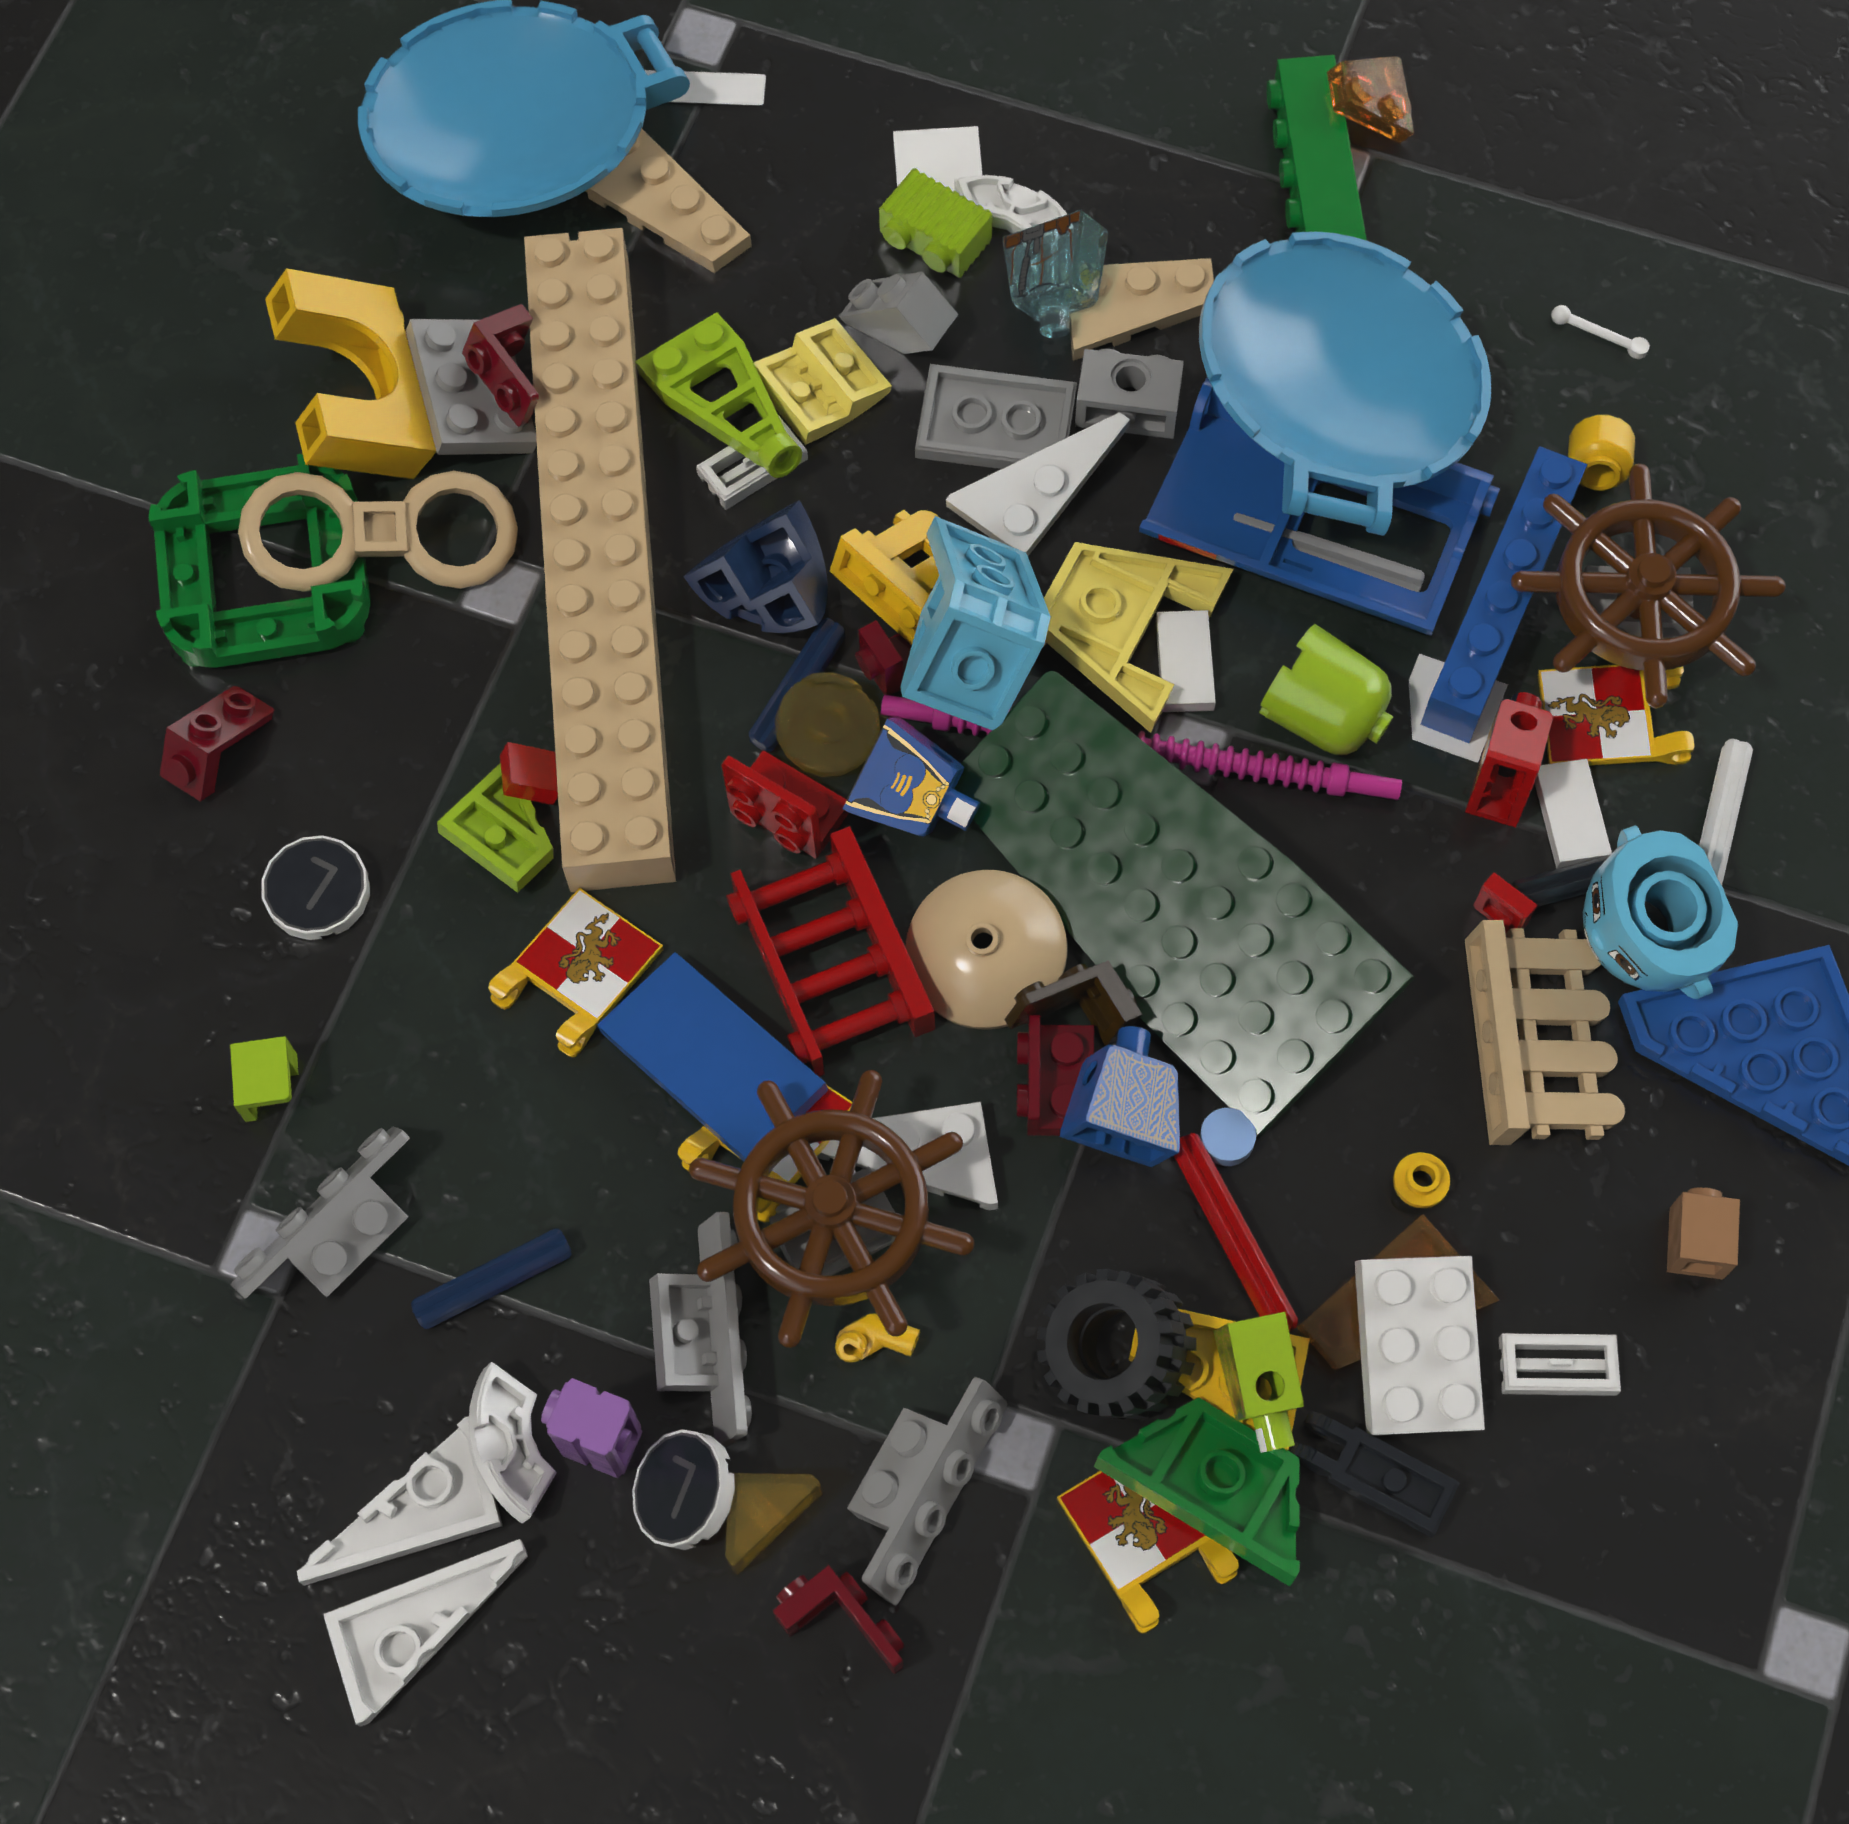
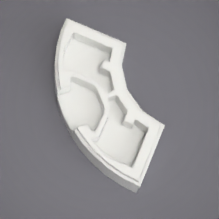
M976 175L954 179V190L960 196L965 195L968 201L973 200L976 205L981 204L984 210L989 209L993 214L992 226L1006 229L1012 234L1068 215L1048 194L1041 190L1037 193L1024 186L1014 184L1012 178ZM1072 223L1069 229L1072 233V241L1076 240L1077 230ZM1056 229L1044 233L1042 248L1045 249L1070 242L1069 230L1064 235L1058 234ZM1040 237V239H1041V240H1040V250H1041L1042 237ZM1032 240V243H1031V245H1030V249H1029V252H1030V253L1033 252V241H1034V240Z
M490 1362L481 1372L472 1394L469 1411L471 1447L477 1467L490 1492L511 1516L523 1524L532 1516L557 1472L541 1456L532 1437L531 1412L537 1394L496 1364Z

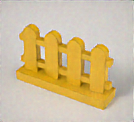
M905 510L897 513L893 521L894 526L877 536L870 531L861 534L856 528L840 537L830 568V572L911 645L921 611L939 577L926 534L934 517L939 516L927 510H921L912 515ZM920 549L930 556L913 568L903 561Z

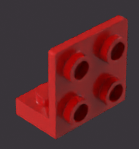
M764 750L751 767L746 766L731 756H727L721 764L731 813L747 826L756 827L759 824L774 833L776 841L793 853L799 854L803 851L816 859L831 839L830 834L837 831L849 814V812L843 810L847 799Z

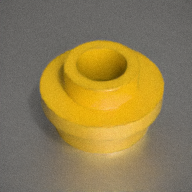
M1418 1152L1404 1157L1399 1162L1393 1175V1184L1397 1195L1406 1204L1416 1208H1429L1440 1203L1446 1196L1450 1187V1175L1447 1167L1439 1158L1429 1153ZM1416 1171L1428 1173L1432 1179V1184L1426 1187L1418 1185L1413 1179V1173Z

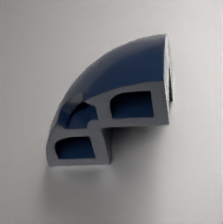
M800 500L744 531L706 557L684 576L694 592L720 615L727 619L737 616L762 625L761 631L787 633L808 629L819 624L826 610L828 581L825 562L815 530Z

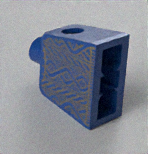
M1135 1026L1122 1027L1118 1030L1116 1045H1106L1085 1059L1060 1130V1137L1149 1167H1153L1179 1153L1178 1072L1173 1065L1148 1057L1151 1039L1149 1031Z

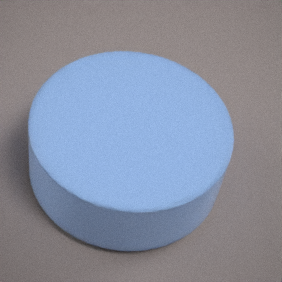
M1221 1108L1213 1111L1206 1117L1201 1127L1200 1138L1214 1163L1221 1166H1235L1245 1161L1252 1153L1256 1141V1129L1242 1111L1235 1108Z

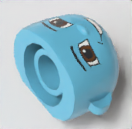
M1636 825L1623 829L1618 837L1617 849L1593 875L1586 893L1583 909L1584 932L1588 945L1597 960L1609 973L1624 983L1646 991L1667 992L1680 989L1693 999L1707 996L1713 993L1708 976L1718 971L1735 949L1738 921L1727 900L1724 889L1704 849L1681 833L1660 830L1641 834ZM1645 901L1660 910L1667 921L1669 932L1661 930L1652 923L1646 913Z

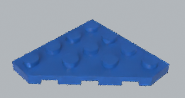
M1830 945L1714 972L1708 976L1713 993L1699 999L1688 997L1680 989L1667 992L1646 991L1642 989L1622 994L1618 1004L1636 1052L1849 1166V994Z

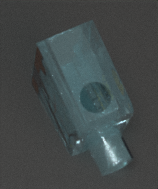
M1082 210L1003 237L1011 299L1017 308L1037 322H1040V333L1048 338H1061L1068 335L1070 314L1092 307L1098 301L1108 230Z

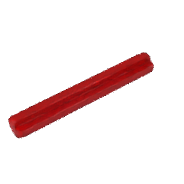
M1190 1133L1180 1137L1179 1153L1174 1155V1158L1260 1317L1285 1312L1289 1332L1297 1327L1298 1317L1200 1136L1196 1133Z

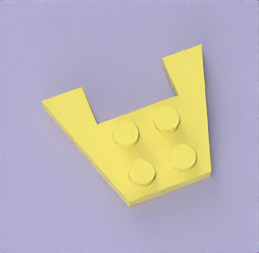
M1075 542L1044 597L1051 616L1045 642L1151 733L1171 695L1174 684L1130 664L1129 661L1164 596L1195 611L1208 610V616L1211 617L1230 580L1233 569Z

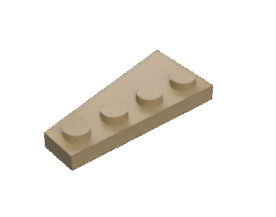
M641 129L636 142L619 165L604 179L585 191L588 193L590 200L604 208L607 205L626 215L628 222L642 231L648 228L664 238V244L713 273L751 247L750 234L643 129Z

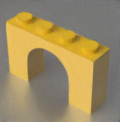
M286 268L265 298L275 340L318 346L340 353L362 370L370 381L376 400H361L317 393L295 422L305 465L414 479L433 457L436 448L404 328V316L399 309L394 288Z

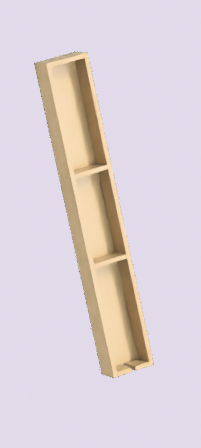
M623 228L578 232L579 240L570 241L569 233L524 237L529 314L533 318L530 325L533 387L539 394V400L535 406L562 868L570 892H576L578 888L590 891L676 882L638 377L635 363L636 351L630 273Z

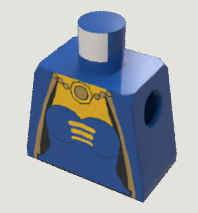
M893 717L886 720L843 810L918 836H926L933 832L940 818L966 831L978 811L980 802L955 790L965 768L961 763L905 720Z

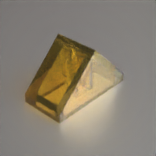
M733 1473L735 1491L730 1512L727 1515L725 1557L729 1566L737 1575L823 1494L820 1482L812 1474Z

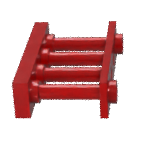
M850 826L830 834L832 854L825 856L826 862L753 891L749 890L741 870L730 873L734 892L726 895L737 925L747 922L794 1032L787 1035L793 1055L803 1063L808 1062L810 1069L819 1077L825 1075L823 1057L820 1051L895 1020L899 1024L908 1021L915 1038L935 1030V1011ZM831 882H835L837 886L843 883L846 884L852 898L846 901L847 907L773 937L769 936L759 911ZM853 927L857 931L866 928L873 944L867 947L866 954L790 984L779 957ZM874 973L878 977L887 975L894 992L888 994L889 1000L811 1031L800 1003Z

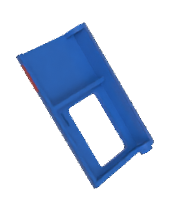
M1207 377L1197 397L1187 434L1146 520H1143L1139 527V532L1213 560L1227 563L1432 636L1479 515L1490 517L1500 488L1491 485L1494 475L1458 462L1432 479L1415 485L1393 488L1392 506L1444 523L1450 528L1449 537L1429 587L1424 592H1415L1299 551L1293 546L1292 539L1283 537L1286 528L1297 532L1305 514L1303 512L1298 517L1285 514L1282 511L1284 462L1267 452L1240 428L1223 407ZM1309 478L1308 492L1314 493L1319 484L1329 482ZM1329 483L1347 489L1349 491L1367 496V491L1343 485H1338L1334 483ZM1236 513H1240L1274 524L1275 526L1272 532H1268L1237 522L1233 516Z

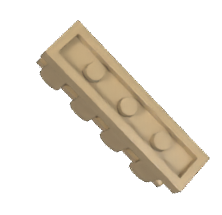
M1482 920L1465 939L1489 1145H1511L1529 1129H1531L1532 1139H1546L1550 1136V1129L1585 1130L1586 1140H1599L1604 1136V1130L1613 1128L1625 1115L1624 1105L1617 1096L1610 1093H1598L1597 1078L1603 1077L1613 1070L1617 1065L1618 1057L1615 1049L1610 1044L1603 1041H1591L1589 1026L1598 1025L1608 1016L1610 1002L1603 993L1597 990H1584L1582 975L1593 973L1601 963L1590 949L1587 939H1577L1576 930L1563 929L1558 934L1559 939L1525 938L1524 928H1510L1505 935L1504 920ZM1530 974L1564 975L1566 989H1531ZM1536 1025L1571 1026L1573 1041L1538 1040ZM1543 1077H1578L1580 1093L1545 1092Z

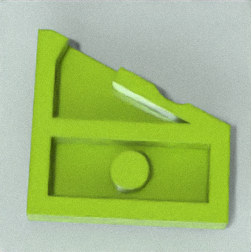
M501 763L437 821L438 833L517 893L553 859V846L544 827L540 826L536 819V810L532 802L503 795Z

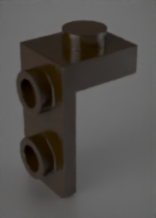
M1108 960L1091 968H1088L1086 964H1079L1062 974L1058 981L1047 986L1042 981L1025 987L1014 997L1016 1004L1004 1020L1008 1027L1013 1029L1028 1023L1029 1015H1040L1042 1017L1078 1002L1106 1046L1117 1042L1118 1030L1122 1027L1133 1026L1142 1013L1137 1007L1132 991L1124 986Z

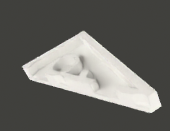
M1120 412L951 493L946 499V507L991 539L1024 551L1029 556L1128 429L1130 419Z
M981 1102L873 1118L893 1130L909 1146L911 1151L948 1132L959 1134L963 1140L962 1149L957 1154L923 1171L927 1191L941 1196L947 1193L980 1203V1208L986 1210L998 1209ZM830 1140L817 1158L829 1161L830 1158L834 1159L840 1141ZM862 1146L856 1166L863 1169L869 1166L873 1172L887 1163L877 1154Z
M469 1416L463 1418L457 1424L459 1428L430 1454L425 1452L417 1459L403 1478L394 1480L357 1513L359 1517L331 1542L329 1540L325 1541L310 1555L308 1562L301 1569L297 1570L299 1583L305 1586L503 1526L497 1500L483 1480L473 1455L469 1436Z
M520 1539L323 1614L355 1723L361 1727L369 1724L528 1557L524 1544Z

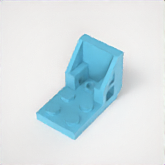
M935 516L926 534L939 577L919 617L900 687L902 696L993 731L1002 725L1042 650L1051 616L1026 552Z

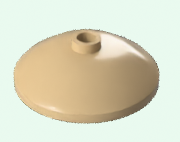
M977 870L960 874L943 882L923 900L911 920L907 933L906 950L937 1014L960 1026L990 1030L1008 1027L1004 1019L1016 1004L1014 997L1022 989L1039 981H1042L1045 986L1058 981L1066 967L1067 938L1059 912L1040 888L1025 878L1009 872ZM978 934H990L993 937L990 946L984 949L976 948L973 945V940Z

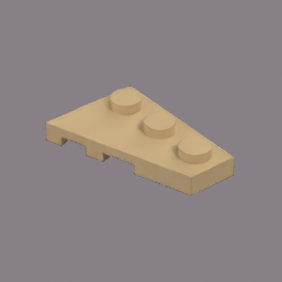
M1211 258L1100 265V278L1096 282L1097 287L1092 291L1091 301H1095L1091 303V306H1089L1091 291L1087 295H1081L1079 293L1080 288L1075 289L1076 267H1073V296L1080 298L1084 296L1078 301L1080 310H1068L1073 361L1083 358L1084 349H1093L1112 342L1113 346H1117L1130 341L1131 335L1152 327L1162 330L1201 316L1206 295L1214 282ZM1099 265L1085 266V272L1094 270V266L1095 271H1098ZM1078 266L1079 279L1084 273V266ZM1066 267V279L1070 276L1066 280V295L1072 296V293L1068 292L1071 290V267ZM1088 297V303L1081 306V301ZM1068 298L1077 304V298Z

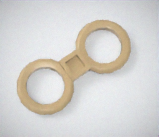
M460 471L430 475L412 487L403 501L353 502L343 488L323 476L302 472L275 476L254 490L241 511L238 529L243 554L259 576L280 588L302 592L310 591L311 586L336 582L349 572L358 557L404 556L417 574L436 585L457 589L481 585L503 571L515 552L518 533L512 505L500 489L479 475ZM451 493L469 495L483 503L493 515L497 529L496 543L489 554L475 564L461 567L443 564L431 557L421 545L416 529L418 516L426 504L438 496ZM295 495L316 497L331 507L340 520L343 532L341 545L332 558L320 566L307 569L287 567L272 558L262 544L260 527L262 518L270 506L282 498Z

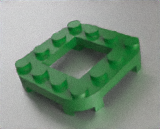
M297 454L298 465L212 479L201 480L197 471L192 470L178 475L180 483L167 491L157 505L151 504L149 523L154 530L160 610H156L157 619L171 646L181 656L184 663L192 667L216 668L330 650L345 643L357 641L363 635L364 624L370 611L366 557H358L349 572L336 582L311 586L312 597L218 612L216 609L210 534L239 529L241 511L254 490L275 476L295 472L323 476L343 488L353 502H358L347 474H344L339 469L305 465L303 454ZM295 495L282 498L270 506L262 518L261 526L307 519L312 567L320 566L333 557L341 545L343 532L338 516L329 505L316 497Z

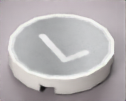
M323 835L302 837L284 846L269 861L262 877V900L274 923L289 935L306 940L322 939L321 936L330 935L334 932L337 935L349 929L363 914L370 897L368 872L358 853L342 840Z
M681 1429L665 1434L648 1449L638 1466L632 1489L633 1511L641 1531L654 1543L687 1550L696 1547L693 1544H697L701 1539L709 1540L719 1531L730 1512L735 1491L734 1474L728 1472V1464L725 1458L729 1460L730 1458L723 1445L710 1435Z

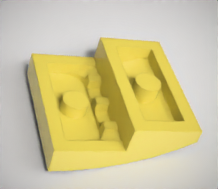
M836 318L796 333L791 348L753 362L774 407L805 445L837 430L863 414L888 395L892 388V385Z

